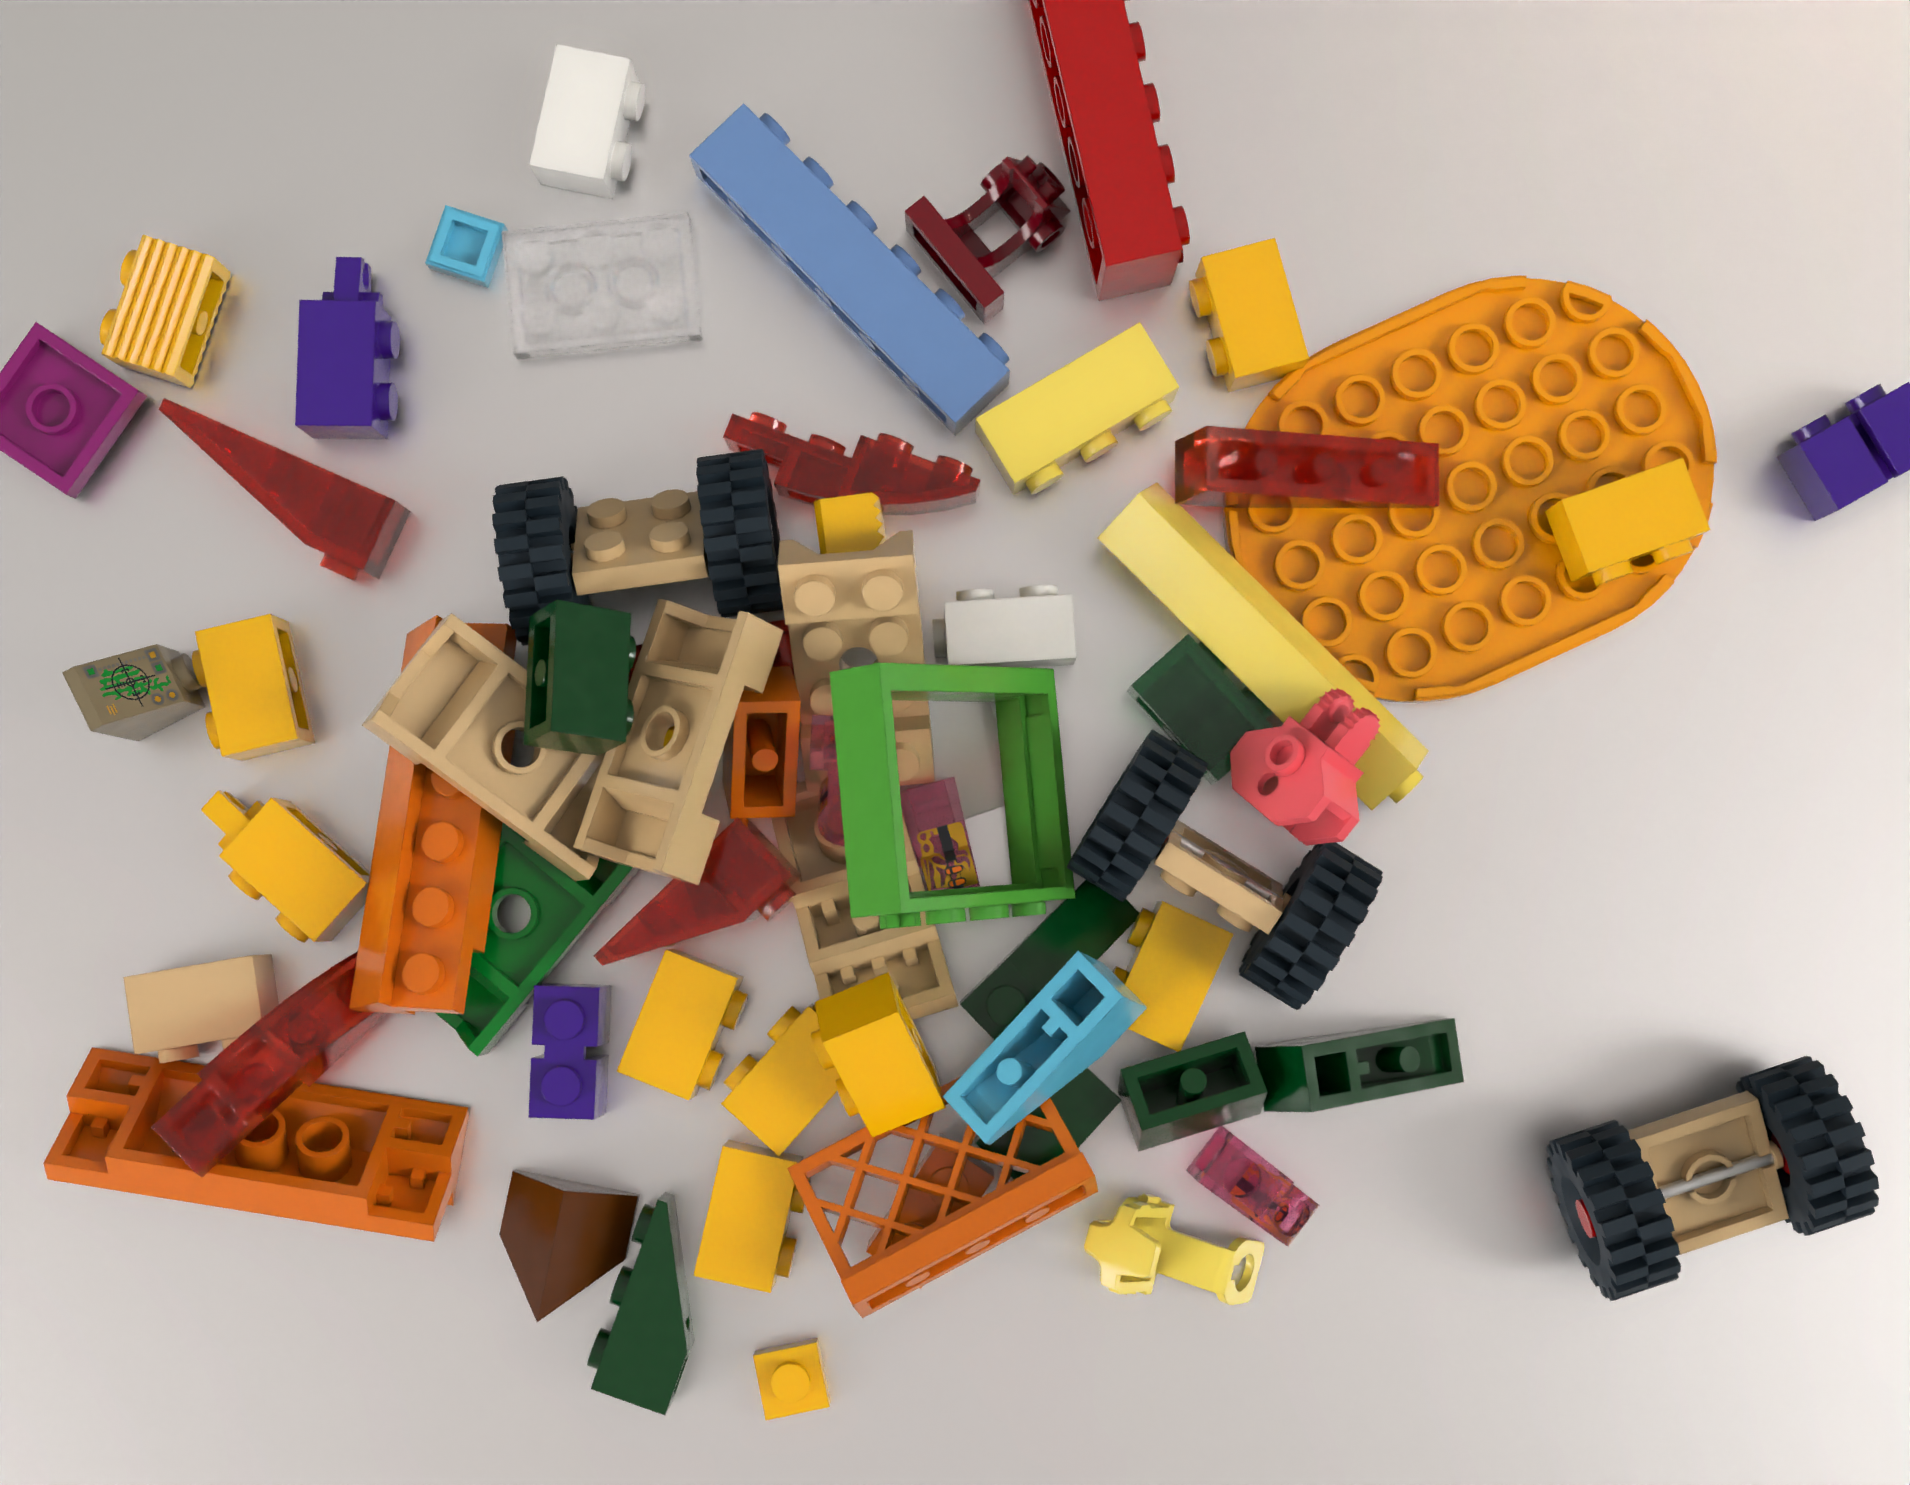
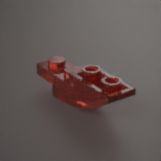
M752 412L749 419L732 413L723 436L729 450L734 452L763 449L767 464L779 468L774 480V486L778 495L814 506L813 501L819 499L872 492L880 499L883 515H917L946 511L974 504L980 493L981 480L971 476L973 469L969 465L942 455H938L935 462L912 454L914 446L910 443L885 433H879L876 440L861 435L852 458L844 456L846 448L834 440L811 434L807 442L786 434L787 425L783 422L758 412Z
M358 951L307 983L227 1046L197 1073L202 1080L151 1127L200 1177L203 1178L299 1086L305 1083L310 1087L387 1014L349 1009Z

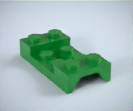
M502 823L485 953L473 952L464 1014H436L456 1030L466 1047L477 1057L488 1054L529 1005L527 1001L534 994V985L543 983L607 904H612L640 869L599 858L597 869L589 880L574 881L524 844L525 838ZM510 895H519L524 898L531 910L529 923L523 930L516 933L505 930L497 918V910L500 903Z

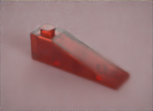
M166 398L163 399L159 410L305 545L324 555L319 566L354 582L360 571L380 579L411 511L392 498Z
M1205 426L1175 441V504L1228 508H1435L1439 506V443Z

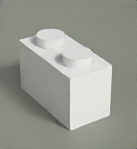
M556 44L529 163L540 185L613 199L617 180L625 181L627 179L631 165L632 146L631 143L626 142L630 120L639 121L645 99L644 83H639L630 58Z

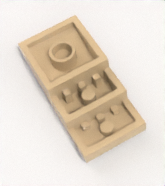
M806 781L797 783L795 817L771 818L790 897L796 909L808 962L815 977L820 1000L889 972L912 1020L958 1007V1001L936 925H926L925 912H920L921 926L880 929L879 916L851 918L840 790L828 791V796L822 802L825 805V800L828 798L827 806L822 810L825 822L823 837L819 832L817 815H819L818 798L819 795L820 798L822 797L823 792L821 794L820 792L807 793ZM902 812L909 892L925 891Z

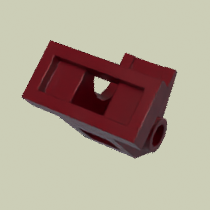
M1028 155L1022 161L1011 157L1003 159L1002 163L993 168L982 180L980 185L986 191L985 195L968 209L952 218L943 219L925 196L905 210L906 231L983 324L1003 310L1004 291L993 278L1031 247L1038 253L1051 245L1065 229L1060 221L1071 211L1059 197L1065 191L1060 180L1042 162L1036 165ZM1001 210L1018 232L991 252L974 230Z

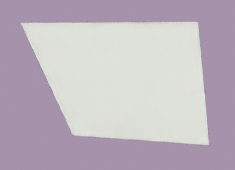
M929 701L935 783L900 786L901 808L910 838L916 837L919 832L959 822L1005 806L998 728L990 702Z

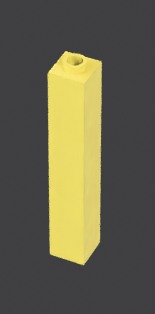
M1157 482L1138 493L1098 536L1097 539L1283 723L1289 716L1300 723L1313 705L1320 701V697L1325 695V692L1328 693L1331 689L1336 690L1337 688L1344 690L1352 696L1351 698L1354 700L1353 705L1355 706L1353 711L1356 708L1361 709L1364 707L1377 715V718L1380 719L1378 723L1381 725L1378 728L1379 733L1375 735V740L1370 741V746L1355 764L1364 773L1356 782L1357 797L1371 811L1387 796L1395 803H1398L1423 779L1424 776L1417 769L1429 750Z

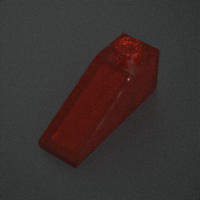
M737 817L714 839L699 885L677 879L670 881L593 956L601 965L614 964L755 921L760 915L767 921H770L796 897L797 894L790 887L802 875L750 819Z

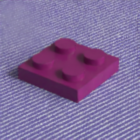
M35 322L0 372V451L64 494L76 499L143 404L147 395Z

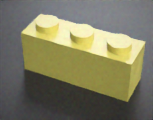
M1139 322L975 418V432L1012 494L1014 495L1026 487L1031 494H1035L1062 478L1064 474L1060 467L1077 457L1082 456L1087 463L1111 450L1118 444L1115 435L1133 424H1136L1139 430L1142 431L1168 416L1172 412L1169 403L1174 401L1179 385Z

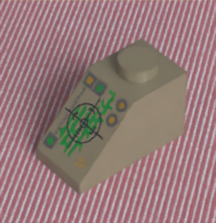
M158 644L74 666L62 672L92 732L140 741L206 707L198 692V689L202 688L196 678L192 659L185 653L180 655L179 651Z

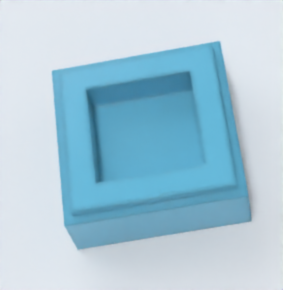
M445 205L425 264L431 270L489 288L509 230L503 223Z

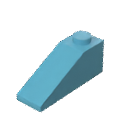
M1077 951L942 1097L985 1144L991 1145L1103 1056L1148 1007L1103 962Z

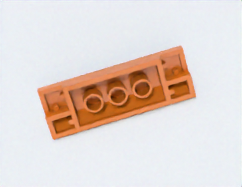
M436 615L407 633L401 672L442 620L441 617ZM465 623L514 660L517 639L515 637V629L512 630L509 624ZM516 730L508 731L501 742L502 755L509 764H511ZM389 746L349 1009L361 1012L415 1015V1011L464 1014L473 952L485 953L503 822L422 763L414 764L391 746Z
M92 1047L66 1095L70 1113L43 1164L48 1180L434 1242L447 1205H454L469 1118V1108L181 1061L159 1064V1058Z

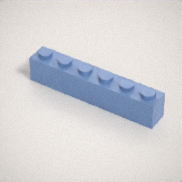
M743 103L689 155L696 176L956 436L1009 385L1010 370L1005 366L1009 361L1008 355L988 334L982 333L977 337L961 321L965 317V313L947 292L939 288L933 293L917 277L921 273V269L902 247L895 244L889 249L873 233L878 229L876 223L857 202L851 200L845 205L830 190L834 185L831 177L813 158L808 156L802 162L786 146L790 142V138L774 118L767 113L758 118Z

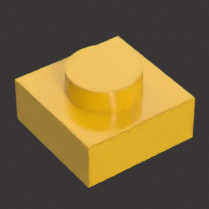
M818 1338L754 1352L753 1359L765 1420L830 1407L831 1400Z

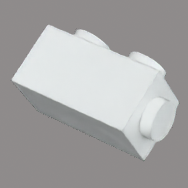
M1056 585L1026 586L1019 589L1020 597L995 599L994 590L958 591L956 592L957 601L944 602L945 619L932 620L935 658L947 657L948 665L1030 668L1074 665L1077 654L1073 595H1058Z

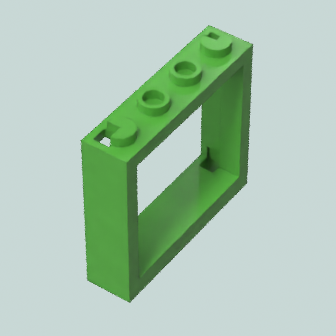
M879 662L829 672L851 918L879 916L880 929L921 926L920 912H925L926 925L965 922V908H969L970 921L1008 918V904H1011L1012 917L1046 914L1045 901L1075 898L1073 871L1066 868L1071 859V847L1054 669ZM892 700L995 702L1012 884L909 892Z

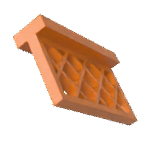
M960 1077L941 1086L942 1095H944ZM1051 1098L1039 1106L1045 1118L1029 1114L1016 1124L1006 1156L972 1146L976 1133L968 1124L962 1143L929 1134L928 1130L934 1115L932 1113L920 1118L917 1130L905 1127L915 1122L912 1121L871 1137L867 1127H864L787 1168L841 1278V1283L848 1298L862 1318L1098 1192L1095 1174L1084 1154L1079 1151ZM1026 1126L1053 1133L1064 1152L1041 1166L1016 1159ZM890 1134L913 1140L903 1174L869 1165L876 1142ZM924 1144L958 1153L947 1187L913 1178ZM862 1150L858 1161L847 1158ZM968 1157L1003 1167L996 1190L983 1197L957 1191ZM832 1165L854 1171L843 1206L818 1199L808 1178ZM1012 1170L1026 1173L1009 1182ZM865 1175L899 1185L888 1219L854 1209ZM909 1188L943 1198L936 1222L923 1229L898 1223ZM954 1201L966 1205L950 1214ZM825 1212L839 1216L835 1231H833ZM850 1219L884 1229L876 1254L851 1267L841 1247ZM894 1233L907 1236L891 1245Z

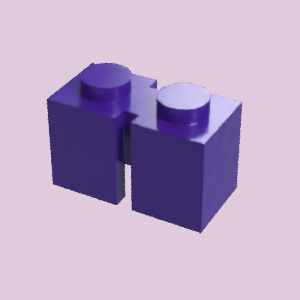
M1909 382L1886 394L1881 384H1878L1845 403L1851 414L1832 425L1825 414L1791 434L1797 445L1777 456V459L1815 521L1844 508L1886 484L1889 479L1896 478L1910 470Z
M560 983L534 985L532 1045H545L544 1054L531 1058L528 1118L594 1120L606 1113L609 1055H594L586 1058V1046L598 1047L609 1043L612 985Z

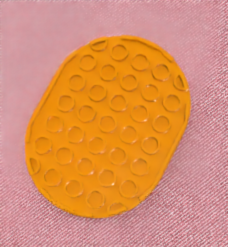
M1527 276L1498 277L1464 285L1333 343L1311 355L1304 368L1287 373L1271 389L1244 428L1232 456L1224 491L1223 530L1226 551L1376 699L1402 703L1444 701L1469 695L1504 681L1602 636L1637 617L1670 589L1675 582L1674 580L1693 552L1656 565L1652 554L1630 561L1633 573L1596 586L1591 575L1571 582L1545 513L1547 509L1562 499L1683 457L1707 522L1709 521L1713 506L1711 496L1714 482V464L1717 463V451L1711 417L1699 384L1686 361L1673 344L1647 319L1642 321L1634 313L1612 301V296L1572 281L1564 283L1545 279L1526 278ZM1703 534L1690 540L1693 550L1699 546Z

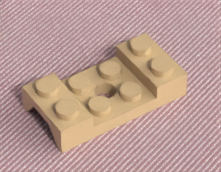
M913 530L899 531L874 550L817 554L794 540H782L779 543L778 572L785 625H788L795 683L801 700L800 742L807 793L820 792L821 783L828 776V788L826 789L827 785H825L821 792H824L825 789L826 791L840 790L829 672L853 668L841 659L843 653L851 648L862 647L869 649L876 655L877 659L874 663L925 664ZM892 700L899 785L935 783L929 701Z
M658 599L628 686V699L632 701L634 707V719L631 730L626 736V743L605 753L573 848L610 862L699 885L720 823L719 820L702 814L731 725L734 721L742 692L746 690L763 694L784 632L783 630L749 612L739 611L737 619L707 615L668 600ZM675 726L671 740L663 747L668 729Z
M451 613L439 622L362 726L414 764L422 763L525 838L524 844L574 881L589 880L597 869L600 857L573 848L606 752L597 756L534 747V755L528 765L516 767L509 764L502 755L501 742L504 735L510 730L524 732L527 670Z

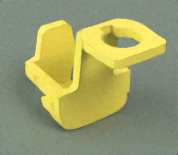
M1151 1194L1128 1197L1118 1208L1112 1220H1094L1089 1225L1084 1249L1087 1254L1098 1261L1101 1285L1108 1287L1109 1291L1124 1295L1136 1294L1137 1292L1149 1295L1152 1293L1156 1275L1159 1273L1214 1292L1221 1302L1228 1305L1247 1303L1253 1295L1264 1253V1242L1239 1237L1226 1248L1175 1231L1170 1227L1175 1205L1162 1201L1160 1197ZM1246 1256L1243 1275L1235 1286V1280L1231 1279L1234 1266H1239L1242 1259Z

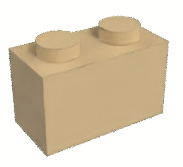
M272 954L250 955L123 977L134 1055L158 1051L159 1064L200 1057L198 1044L221 1040L223 1053L263 1046L261 1033L283 1030Z

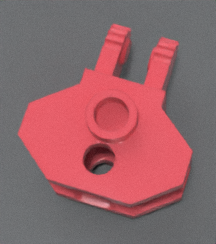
M1339 688L1336 690L1331 689L1328 693L1325 692V695L1320 697V701L1313 705L1300 723L1289 716L1282 726L1246 731L1230 751L1232 789L1277 826H1283L1306 846L1343 842L1360 821L1356 782L1364 773L1355 764L1370 746V741L1375 740V735L1379 733L1378 728L1381 726L1378 723L1380 719L1369 709L1362 707L1361 709L1356 708L1353 711L1355 706L1353 705L1354 700L1351 698L1352 696Z

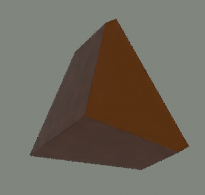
M520 1170L512 1171L499 1235L537 1322L627 1258L640 1194Z

